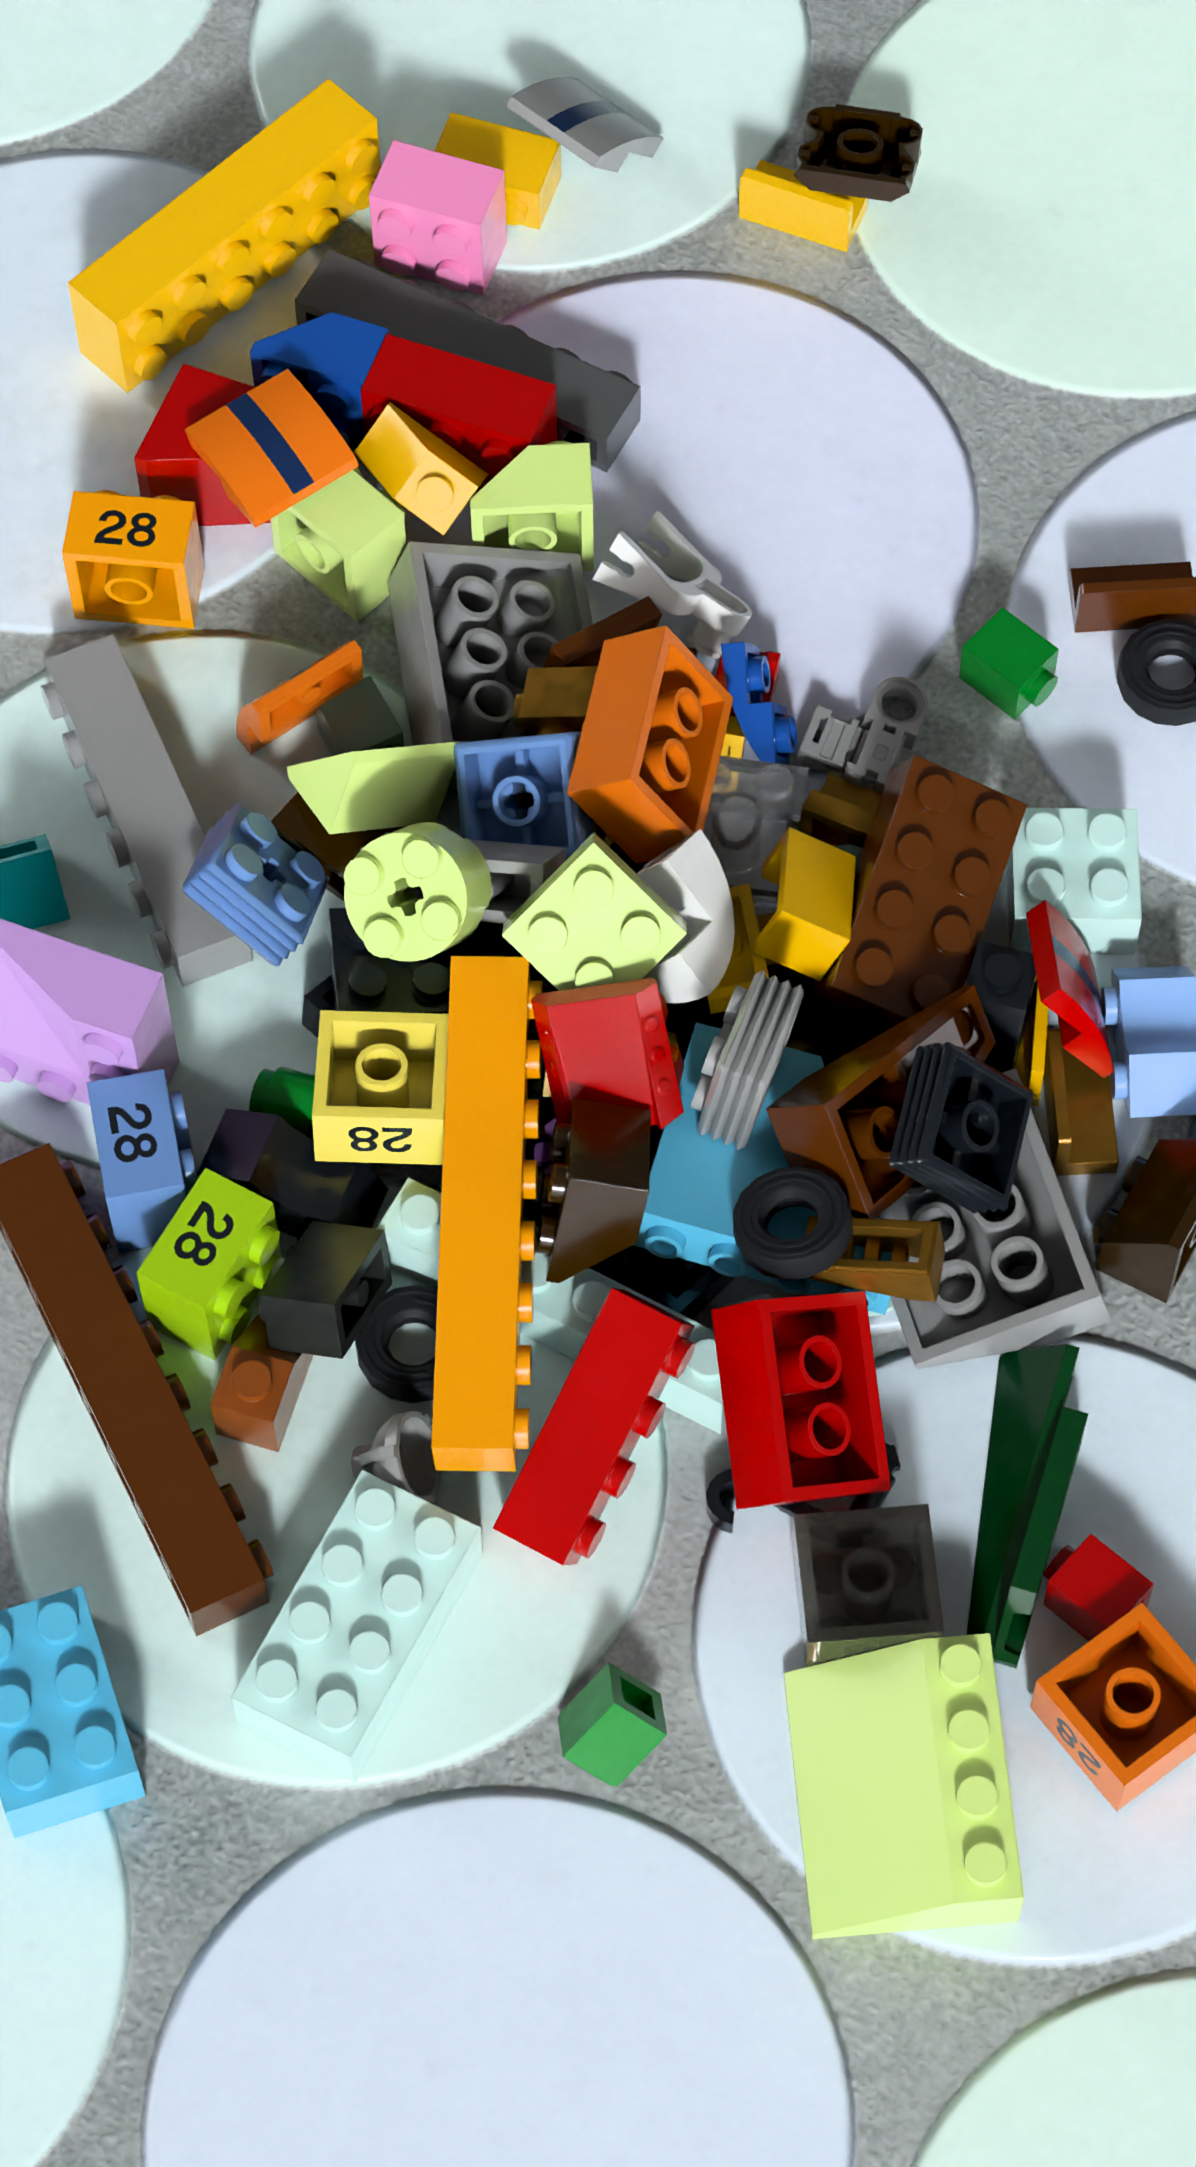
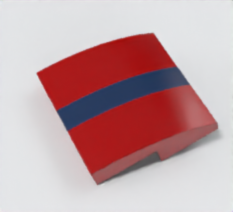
M1044 900L1026 913L1040 1001L1057 1014L1062 1047L1101 1077L1105 1078L1113 1072L1095 967L1090 953L1074 927L1047 900Z

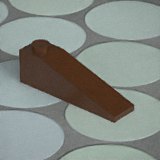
M975 985L963 986L805 1077L766 1108L788 1166H802L821 1170L836 1180L850 1202L854 1218L878 1217L903 1196L914 1182V1179L892 1168L889 1164V1158L891 1154L890 1142L897 1130L906 1093V1078L911 1072L917 1047L923 1046L926 1048L929 1044L935 1047L937 1043L945 1045L946 1042H950L985 1062L996 1041Z

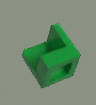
M610 1662L594 1676L558 1716L562 1756L610 1786H618L667 1736L661 1694Z

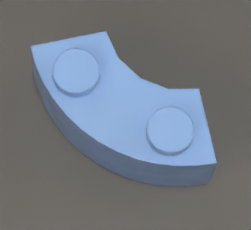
M1187 966L1111 969L1112 987H1102L1101 1005L1105 1025H1114L1117 1061H1112L1113 1072L1110 1074L1113 1100L1124 1099L1130 1118L1196 1115V976Z

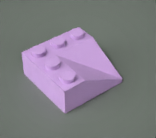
M0 919V1081L12 1082L13 1079L36 1086L42 1094L53 1100L70 1102L74 1099L89 1105L90 1101L86 1082L164 1069L168 1087L180 1061L163 973Z

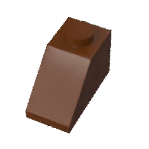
M259 1314L256 1315L231 1346L210 1406L217 1435L279 1452L313 1355L270 1349L265 1321L260 1319Z

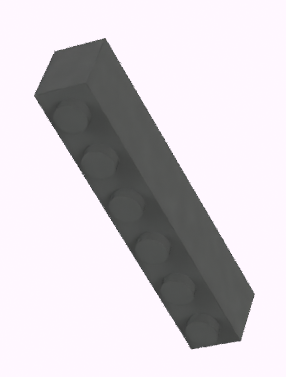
M329 249L294 300L297 325L334 312L388 328L389 334L556 384L557 441L590 443L591 466L604 472H608L640 422L641 386L634 384L622 373L605 371L582 361L576 354L565 348H553L528 337L524 331L515 326L496 323L478 315L472 308L463 303H451L426 292L420 285L411 280H399L374 269L371 264L359 257H347Z

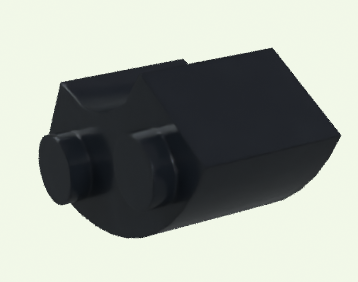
M235 1109L225 1110L197 1172V1175L200 1177L203 1170L207 1168L272 1201L277 1229L296 1237L297 1242L312 1220L372 1228L388 1192L386 1185L367 1163L315 1161L314 1140L294 1129L280 1115Z

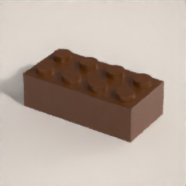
M917 755L911 756L892 769L855 867L851 940L820 981L815 980L808 999L880 1030L887 1031L965 985L978 942L985 928L1028 804Z

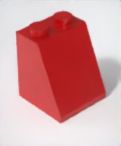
M183 363L134 456L140 497L155 498L167 495L182 501L195 502L198 526L251 524L226 496L220 478L191 447L185 429L255 387Z

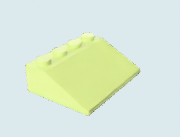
M990 1633L919 1639L785 1672L784 1685L812 1939L1018 1922L1024 1894Z

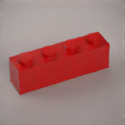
M611 1288L493 1529L561 1565L577 1564L581 1556L587 1559L591 1557L606 1529V1523L599 1519L610 1496L618 1499L627 1488L633 1476L636 1463L629 1460L640 1436L648 1439L662 1418L666 1403L659 1400V1397L669 1377L672 1376L678 1379L693 1355L695 1343L688 1339L695 1325L627 1290Z

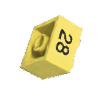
M320 1010L312 1109L315 1161L443 1165L449 1014Z

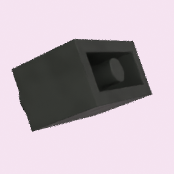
M312 1220L296 1245H292L289 1248L285 1261L271 1281L266 1282L260 1291L258 1313L260 1319L265 1321L270 1349L343 1359L392 1285L385 1230Z

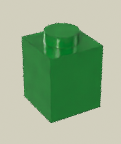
M1002 607L963 645L959 678L1015 720L1030 704L1035 707L1041 705L1054 690L1058 682L1055 670L1059 649Z

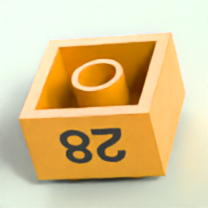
M99 490L94 493L73 491L62 556L74 617L76 619L194 629L204 574V561L195 502L182 501L167 495L148 498L121 495L110 490Z

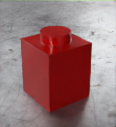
M1090 1533L1076 1550L1070 1545H1066L1046 1568L1043 1576L1048 1579L1043 1605L1086 1640L1090 1641L1140 1603L1148 1607L1154 1583Z

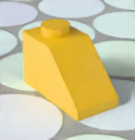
M391 402L386 406L354 452L395 501L443 536L488 475Z

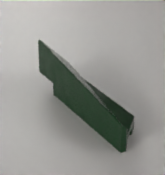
M1068 1344L1007 1352L1000 1357L966 1635L990 1633L993 1661L1016 1669L1088 1418V1413L1064 1407L1079 1353V1347Z

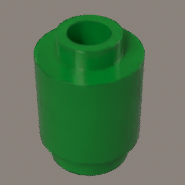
M279 1067L276 1071L263 1069L254 1083L249 1111L280 1115L294 1129L314 1140L312 1109L315 1075L286 1067Z

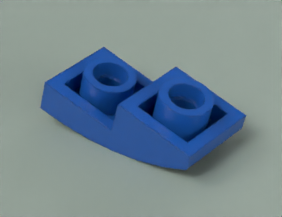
M747 642L721 644L727 689L733 697L732 706L751 748L763 765L778 769L790 768L789 753H795L797 749L796 722L793 716H787V706L774 702H763L762 693L769 692L771 682L767 657L760 656V647Z

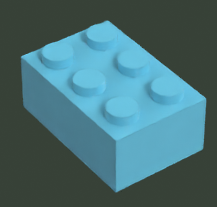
M82 1585L1 1610L0 1798L14 1838L145 1797L140 1774Z

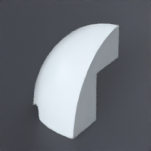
M698 829L646 863L637 873L686 921L687 934L642 978H654L657 981L659 993L664 996L666 1003L690 1002L710 995L723 978L733 950L735 924L730 889L714 849L702 830Z

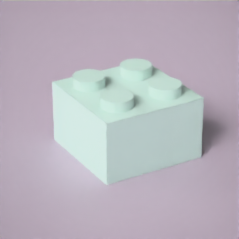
M1026 808L1007 862L1009 948L1032 953L1026 913L1042 901L1047 900L1074 927L1090 954L1135 955L1142 921L1137 809Z

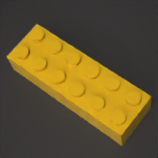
M328 78L68 282L80 352L126 393H129L142 381L151 380L162 371L166 362L186 346H193L200 342L211 326L230 311L235 312L245 306L252 294L270 279L284 275L291 268L294 261L314 244H321L328 240L335 232L337 226L353 213L370 206L369 193L381 168L377 118Z

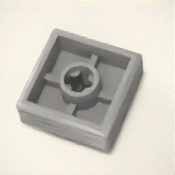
M763 970L754 975L749 989L736 985L723 1018V1027L719 1036L715 1035L702 1067L701 1073L703 1074L690 1105L691 1108L701 1111L697 1125L700 1136L709 1133L712 1141L721 1137L724 1145L734 1142L737 1150L746 1147L783 1057L802 1002L804 991L801 984L792 988L789 980L779 983L776 975L767 979Z

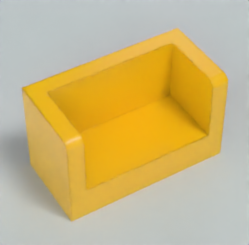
M789 827L762 864V878L779 885L777 911L756 938L755 953L820 981L851 940L856 856Z

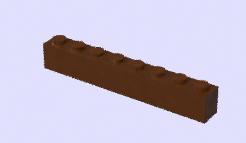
M47 1143L0 1164V1232L195 1635L198 1636L268 1604L269 1598L265 1579L273 1576L274 1573L259 1540L255 1539L247 1543L237 1524L245 1520L246 1516L234 1488L230 1483L219 1487L210 1467L218 1464V1459L205 1430L200 1428L192 1432L183 1412L191 1409V1405L176 1373L165 1377L156 1360L157 1357L164 1355V1350L151 1321L146 1319L138 1323L129 1305L138 1301V1298L125 1268L121 1265L112 1269L103 1252L112 1246L98 1214L95 1212L85 1216L77 1198L86 1194L71 1160L60 1164L50 1143Z

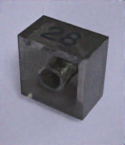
M928 1504L794 1515L792 1553L805 1667L919 1639L943 1637L944 1627Z

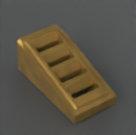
M808 1216L805 1235L815 1228L818 1216ZM852 1217L853 1233L845 1253L830 1268L806 1278L908 1300L936 1302L945 1257V1246L940 1222ZM855 1245L865 1247L863 1260L853 1259ZM883 1251L892 1252L891 1261H881ZM910 1256L919 1258L918 1262H909Z

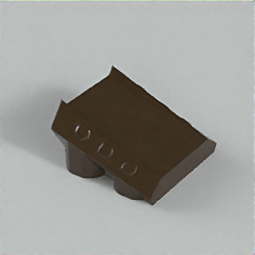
M836 104L835 107L814 108L807 115L804 144L799 147L797 165L793 176L812 191L892 202L910 193L922 153L923 128L916 121L902 117L900 113L841 104Z

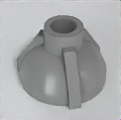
M418 1411L397 1413L381 1425L372 1444L355 1447L351 1457V1466L355 1479L364 1470L434 1504L436 1502L435 1495L440 1485L441 1471H436L431 1449L432 1426L430 1424L431 1418L428 1414Z

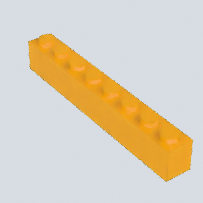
M451 956L431 1443L436 1471L516 1472L517 1449H529L530 1409L518 1408L519 1385H531L532 1346L520 1345L521 1323H533L534 1285L533 1283L522 1282L523 1261H535L536 1224L535 1221H524L525 1199H537L538 1165L537 1160H526L527 1139H539V1099H528L529 1079L541 1078V1045L539 1040H530V1019H535L531 999L536 994L543 993V981H531L530 963L524 957Z

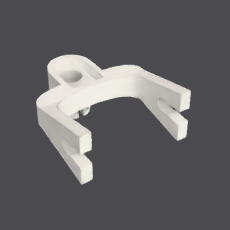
M659 511L654 514L645 530L651 533L658 541L668 545L670 549L669 555H663L656 547L650 546L643 540L639 541L636 545L624 531L619 532L609 550L622 561L632 565L634 569L633 576L625 574L621 568L605 560L599 566L592 580L641 600L649 596L656 606L673 615L686 616L692 613L700 620L695 629L689 634L688 642L704 655L720 658L722 656L721 644L728 643L732 636H739L752 616L750 607L739 597L720 585L723 579L721 572L711 565ZM667 575L672 576V577H674V578H676V579H679V580H681V581H684V582L674 581V580L670 579Z

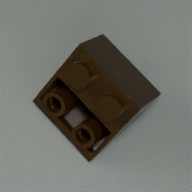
M573 1097L567 1123H555L550 1148V1161L555 1162L551 1174L544 1173L538 1202V1211L549 1213H542L536 1243V1253L547 1254V1282L560 1283L637 1243L649 1195L651 1110Z

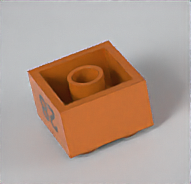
M1140 1603L1036 1680L1030 1708L1116 1812L1196 1752V1665L1143 1603Z

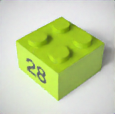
M207 1168L203 1170L136 1273L146 1318L151 1321L155 1330L214 1361L226 1343L233 1345L249 1323L251 1316L249 1307L263 1285L271 1281L284 1262L279 1242L280 1231L277 1229L273 1202Z

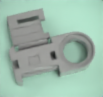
M892 677L884 680L874 692L861 727H859V720L853 718L851 724L831 717L833 710L817 705L794 764L803 767L808 757L839 770L844 765L845 769L842 778L847 783L882 793L890 771L896 766L902 748L910 750L913 748L928 708V699L925 691L918 683L909 678ZM889 697L904 698L912 705L915 714L907 720L893 719L884 712L882 701ZM821 720L827 721L820 740L816 743L821 731L819 729ZM865 775H872L877 780L875 782L868 781Z

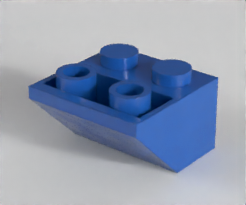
M331 312L256 341L250 350L254 387L259 386L288 368L321 407L349 448L357 449L365 437L360 390L386 334H389L388 328Z

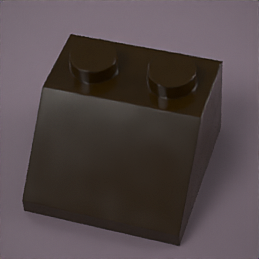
M1159 1139L1148 1160L1137 1156L1122 1185L1121 1190L1128 1193L1120 1211L1111 1207L1108 1208L1093 1239L1094 1243L1101 1246L1096 1270L1164 1303H1167L1196 1249V1139Z

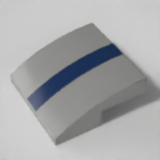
M557 77L535 83L512 95L506 105L508 109L591 166L613 172L619 171L629 152L653 158L664 139L661 135L577 78Z

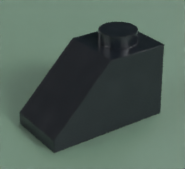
M979 940L966 986L975 985L996 1041L984 1063L1004 1073L1015 1068L1035 998L1037 977L1033 953Z

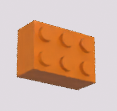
M667 625L604 640L567 794L636 864L651 861L698 829H701L702 832L704 831L733 703V697Z

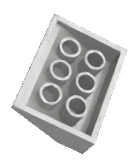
M409 541L387 584L413 746L526 736L524 731H518L515 726L514 701L517 694H523L528 668H542L552 645L593 625L580 553ZM456 768L447 791H458Z
M1016 1068L1003 1073L1023 1085ZM1032 1107L1006 1210L997 1209L993 1212L988 1209L985 1213L979 1210L978 1213L974 1214L914 1180L910 1189L879 1215V1219L940 1222L945 1246V1257L937 1301H915L891 1296L916 1369L1049 1345L1112 1322ZM910 1256L909 1262H918L919 1260L916 1257Z

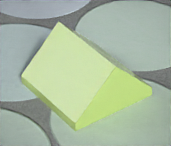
M459 741L352 751L287 766L288 778L329 834L404 827L424 822L435 823L455 770L454 746Z

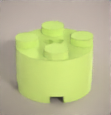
M432 822L412 824L371 841L349 862L344 872L345 907L355 932L363 940L367 950L374 956L398 961L424 960L468 939L478 928V924L482 919L485 908L489 906L492 895L489 868L478 847L468 838H462L455 832L447 829V826ZM420 886L423 898L415 895L413 887Z

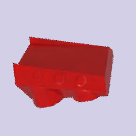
M654 978L540 993L531 999L557 1122L567 1123L573 1097L651 1110L650 1126L657 1125L661 1130L684 1113L679 1091L684 1062L680 1050L669 1043L665 1024L668 1009L664 996L659 993L657 981Z

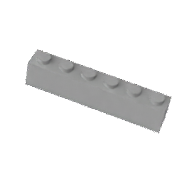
M114 634L45 658L49 683L40 686L45 704L51 718L56 720L63 717L69 732L62 734L64 746L74 769L85 766L91 781L83 785L95 817L99 818L107 815L113 830L105 833L116 865L118 868L129 865L135 881L128 883V889L140 918L151 915L158 930L151 933L150 938L162 968L174 966L181 985L184 987L253 961L249 946L183 893L182 886L205 839V835Z

